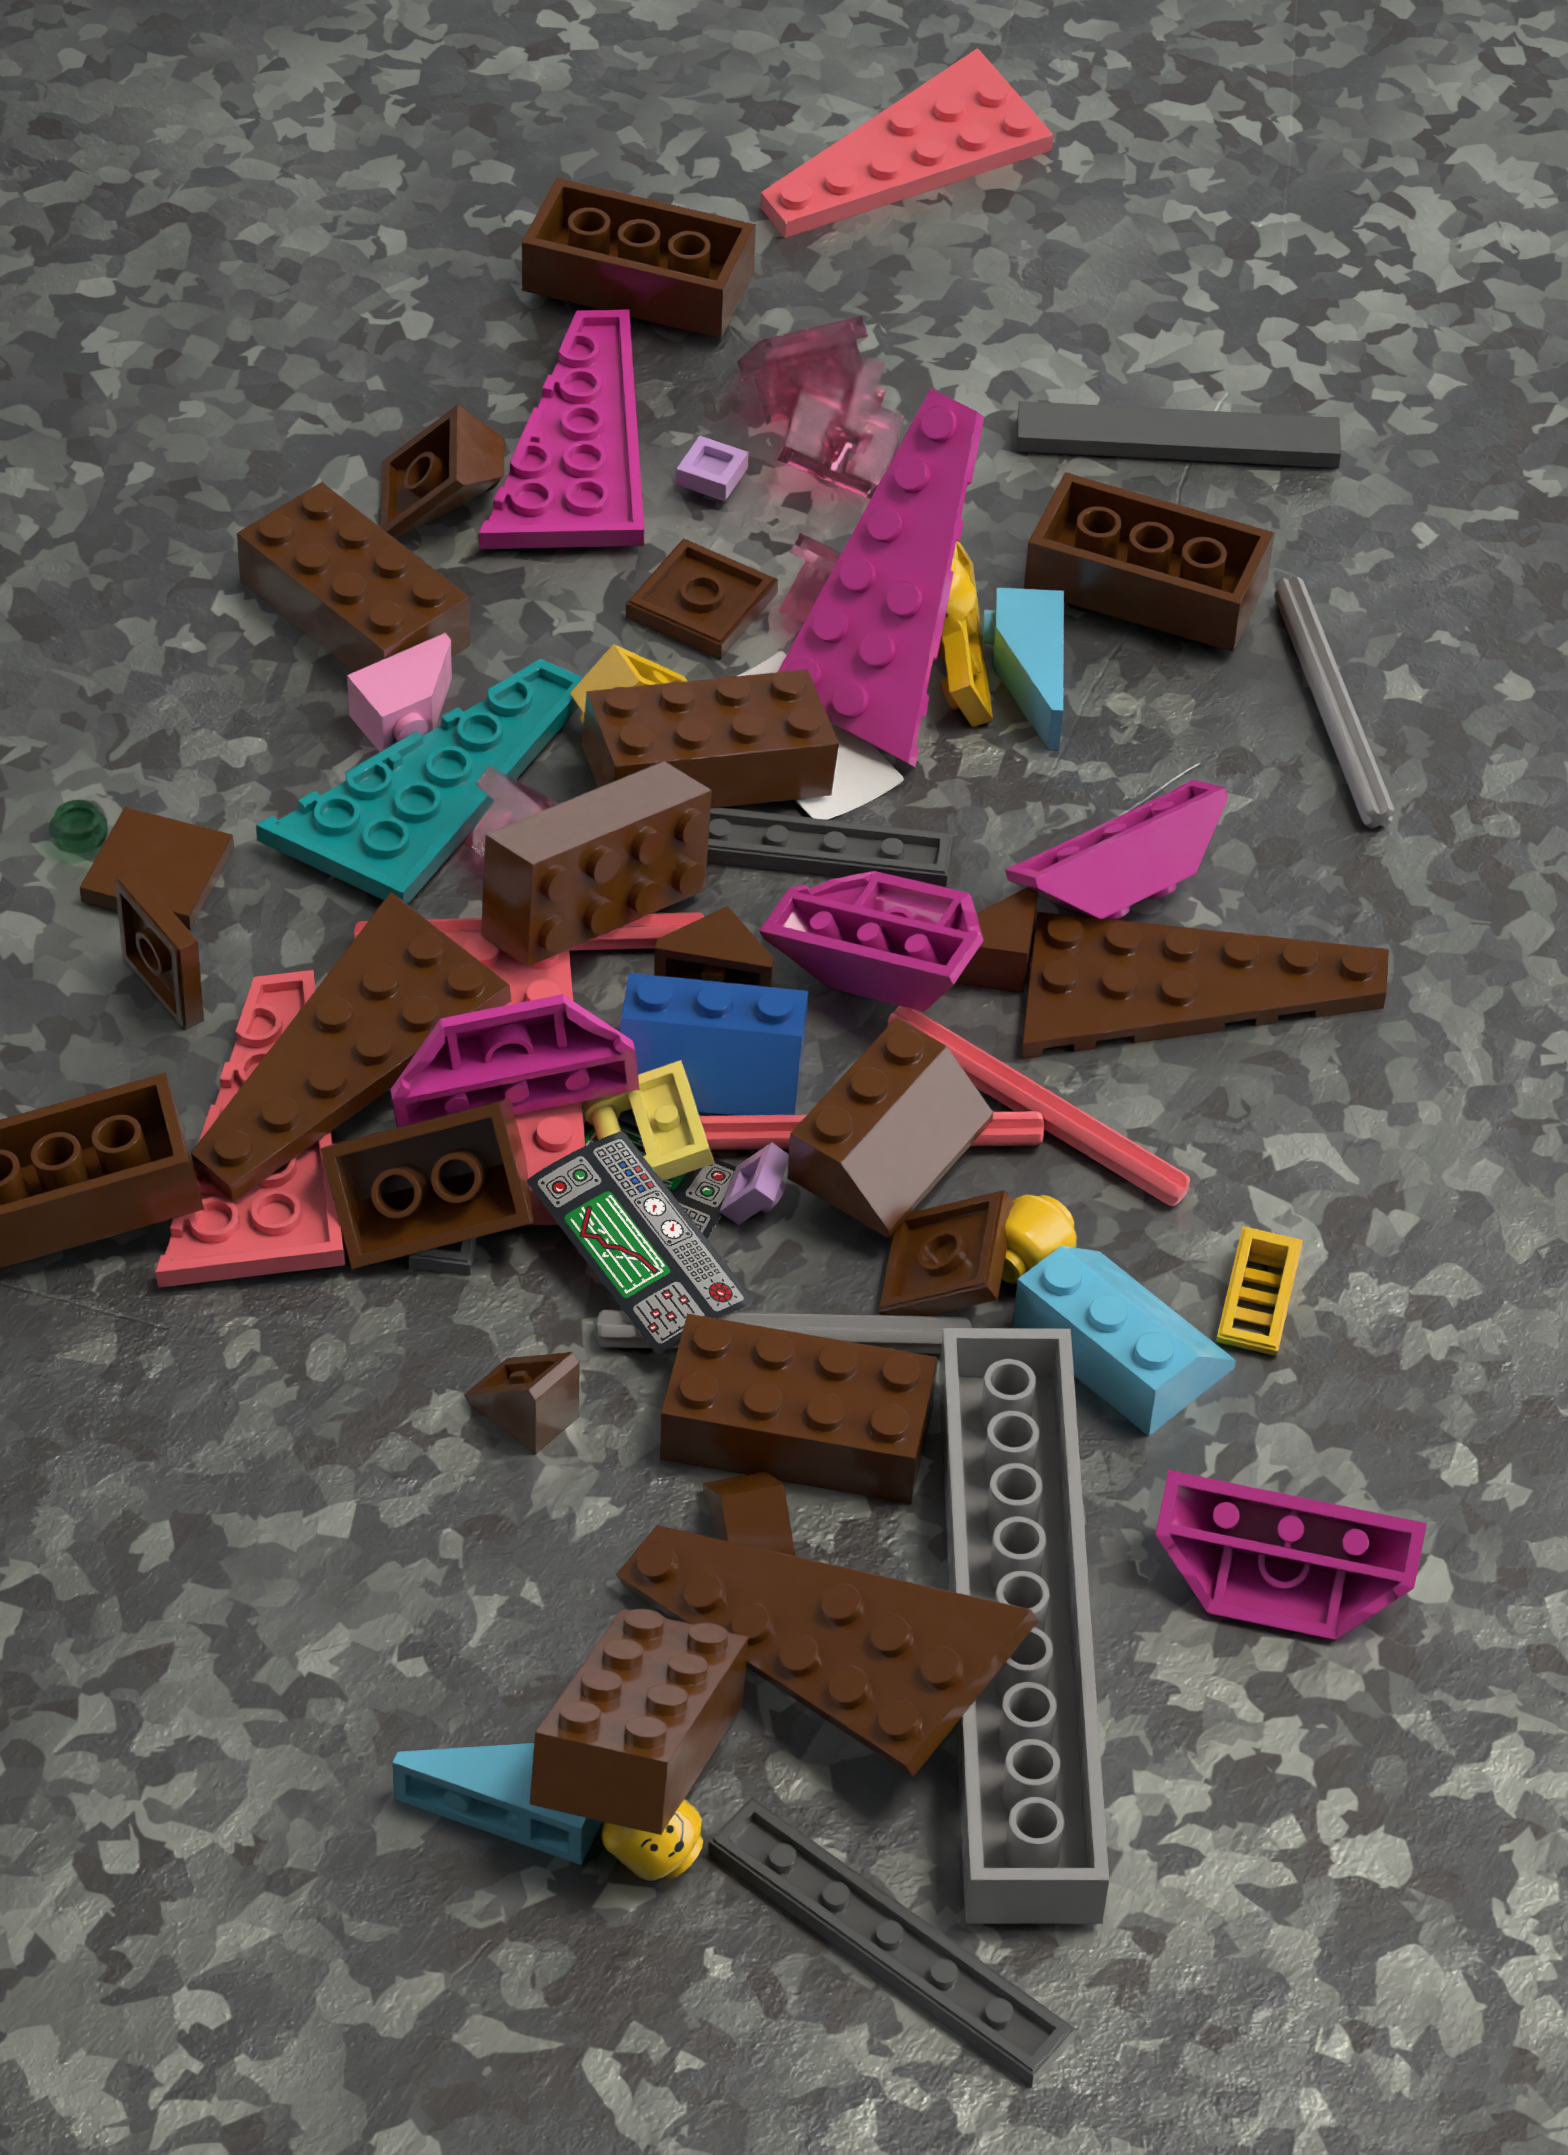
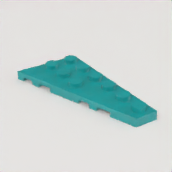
M543 659L537 660L487 690L488 698L466 711H462L457 707L441 716V725L423 736L416 731L347 771L346 781L322 795L317 791H313L299 799L298 809L279 820L272 815L256 824L257 841L383 900L392 892L408 905L579 708L570 692L583 677Z

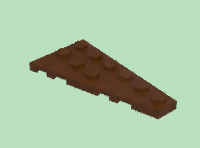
M390 892L192 1150L191 1157L194 1169L234 1202L392 1088L441 1018L505 1006L512 1001L510 985Z
M1037 912L1021 1059L1042 1056L1043 1048L1072 1045L1073 1052L1095 1049L1096 1041L1126 1037L1133 1043L1224 1031L1225 1023L1253 1019L1255 1026L1277 1023L1278 1015L1307 1012L1313 1017L1318 1018L1384 1008L1387 993L1389 949Z
M659 1525L652 1530L616 1573V1576L626 1589L676 1621L694 1625L699 1623L717 1624L730 1633L748 1636L746 1668L912 1777L916 1775L1038 1623L1031 1609Z

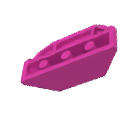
M1197 780L1187 782L1165 795L1155 798L1019 864L1017 863L1006 868L1007 880L1023 888L1033 889L1038 892L1039 896L1070 911L1098 919L1115 920L1121 918L1130 911V905L1145 898L1153 899L1166 896L1176 890V883L1197 873L1227 802L1226 788Z
M876 871L831 879L810 889L807 884L789 887L759 930L764 940L830 989L922 1012L928 1010L954 985L984 941L974 902L969 893Z
M563 994L441 1018L390 1089L397 1127L508 1098L511 1099L514 1114L517 1115L640 1090L633 1040Z
M1168 1470L1155 1534L1207 1613L1337 1640L1414 1589L1427 1523Z

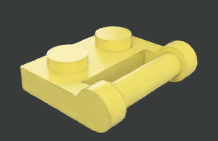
M681 1060L639 1074L640 1090L582 1101L585 1119L594 1126L598 1140L621 1132L617 1120L620 1113L633 1109L646 1155L643 1157L662 1181L714 1164L695 1099Z

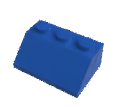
M635 973L628 974L620 1033L633 1040L638 1075L681 1060L700 1116L796 1114L806 1040L808 991ZM629 1109V1110L623 1111V1112L634 1113V1112H633V1109Z

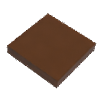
M683 538L627 601L626 618L722 659L777 595L778 579Z
M124 807L80 886L81 901L118 911L115 887L116 875L134 867L184 926L191 930L234 850L233 835Z
M134 867L116 875L115 887L123 959L181 1027L187 1030L203 1022L204 1011L197 939Z
M1002 1190L910 1213L893 1233L878 1313L885 1316H930L998 1300L1008 1244L1005 1225L1010 1210L1014 1205L1006 1191Z

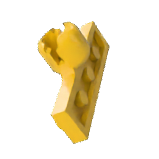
M956 541L951 571L954 574L938 652L943 664L947 668L948 676L941 680L945 698L953 710L961 709L973 728L992 721L993 715L984 645L982 643L973 562L961 543Z

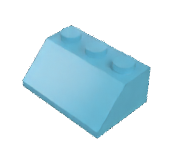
M1060 1246L1017 1280L1013 1326L1023 1329H1071L1074 1376L1147 1436L1153 1434L1235 1368L1236 1360L1100 1251Z

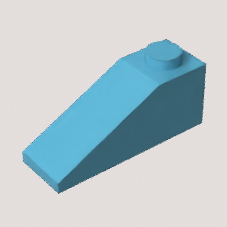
M997 588L995 610H984L982 643L993 644L992 667L1048 750H1059L1063 719L1064 591Z
M534 1743L397 1752L392 1762L395 1800L582 1865L602 1821L529 1805Z

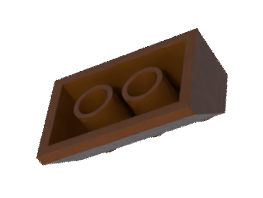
M896 1017L790 1133L787 1179L889 1238L993 1121V1111L946 1045Z
M510 1098L320 1148L352 1269L533 1223L530 1189L527 1183L526 1157Z

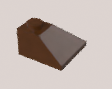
M457 404L382 461L380 527L396 539L468 504L482 492L492 490L504 477L505 439Z

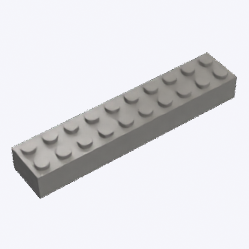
M943 1328L939 1387L949 1591L1031 1609L1038 1621L956 1723L966 1924H1103L1109 1885V1868L1071 1329Z

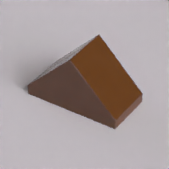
M1026 887L977 913L984 941L955 982L956 984L1024 993L1034 934L1037 891Z
M728 906L675 930L656 941L654 956L655 976L773 987L774 958Z
M573 1352L506 1358L465 1393L464 1397L470 1406L534 1454H537L579 1418L580 1362Z
M766 1471L703 1483V1494L718 1539L796 1556L785 1488L782 1482Z

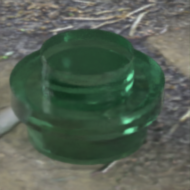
M71 800L63 803L56 809L49 824V834L52 843L61 851L83 854L97 849L105 842L108 835V825L105 816L96 805L86 800Z

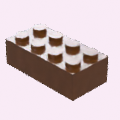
M556 178L522 240V291L598 310H629L630 317L722 338L754 274L756 224Z
M1065 472L1028 541L1024 589L1064 591L1065 603L1234 652L1268 581L1275 532Z
M323 482L237 533L240 582L352 672H356L444 633L451 639V657L470 646V597Z
M808 669L785 670L776 673L745 676H726L723 678L684 682L674 681L634 687H615L586 692L581 744L598 788L665 761L712 790L711 808L832 795L839 742Z
M663 761L485 834L481 935L529 967L638 920L644 915L652 914L705 891L712 790Z
M166 1072L0 1120V1268L204 1210L182 1120Z
M687 1313L661 1411L660 1459L745 1475L766 1471L779 1481L912 1504L934 1404L938 1357Z
M621 1609L535 1731L529 1805L662 1835L742 1708L749 1637L730 1633L717 1624L699 1623L694 1625L667 1619L660 1613L649 1609Z

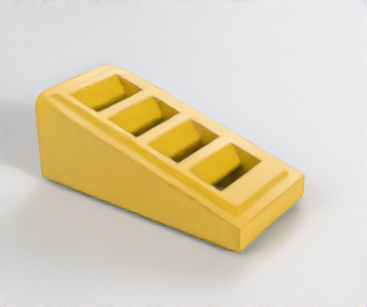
M1242 1226L1216 1342L1277 1356L1303 1240ZM1247 1260L1282 1268L1283 1273L1278 1275L1246 1267ZM1246 1280L1279 1288L1278 1295L1242 1287V1282ZM1238 1299L1274 1307V1313L1272 1315L1238 1307ZM1238 1319L1270 1327L1269 1336L1232 1328L1233 1321Z

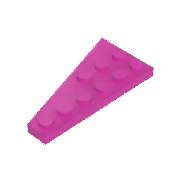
M629 310L576 311L558 351V362L552 375L547 376L543 385L540 403L538 407L533 408L510 460L508 476L503 487L498 488L493 499V510L488 521L484 520L479 531V549L644 546V517Z
M930 388L778 670L780 672L808 669L830 722L915 768L919 753V747L916 746L921 718L926 717L930 697L926 692L932 662L938 656L954 574L951 571L955 545L956 541L960 542L964 521L961 519L966 488L972 483L984 417L979 412Z

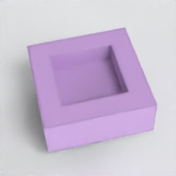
M699 436L676 469V485L726 501L748 469L749 452Z
M771 1142L737 1165L719 1212L737 1225H740L759 1211L763 1213L770 1211L778 1203L785 1191L786 1183L782 1181L788 1165L789 1154Z

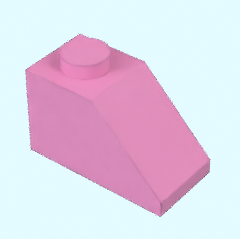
M446 633L347 675L349 716L379 752L416 731L423 736L435 729L452 681L451 639Z

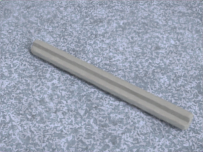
M1297 576L1290 579L1281 578L1275 584L1277 590L1274 593V597L1364 825L1371 829L1379 825L1386 827L1392 822L1391 815L1394 813V807L1304 581Z
M603 1310L599 1312L597 1318V1340L599 1346L603 1348H651L623 1310ZM732 1313L721 1318L722 1320L916 1354H941L943 1328H972L970 1319L966 1317ZM680 1342L676 1343L669 1349H678Z

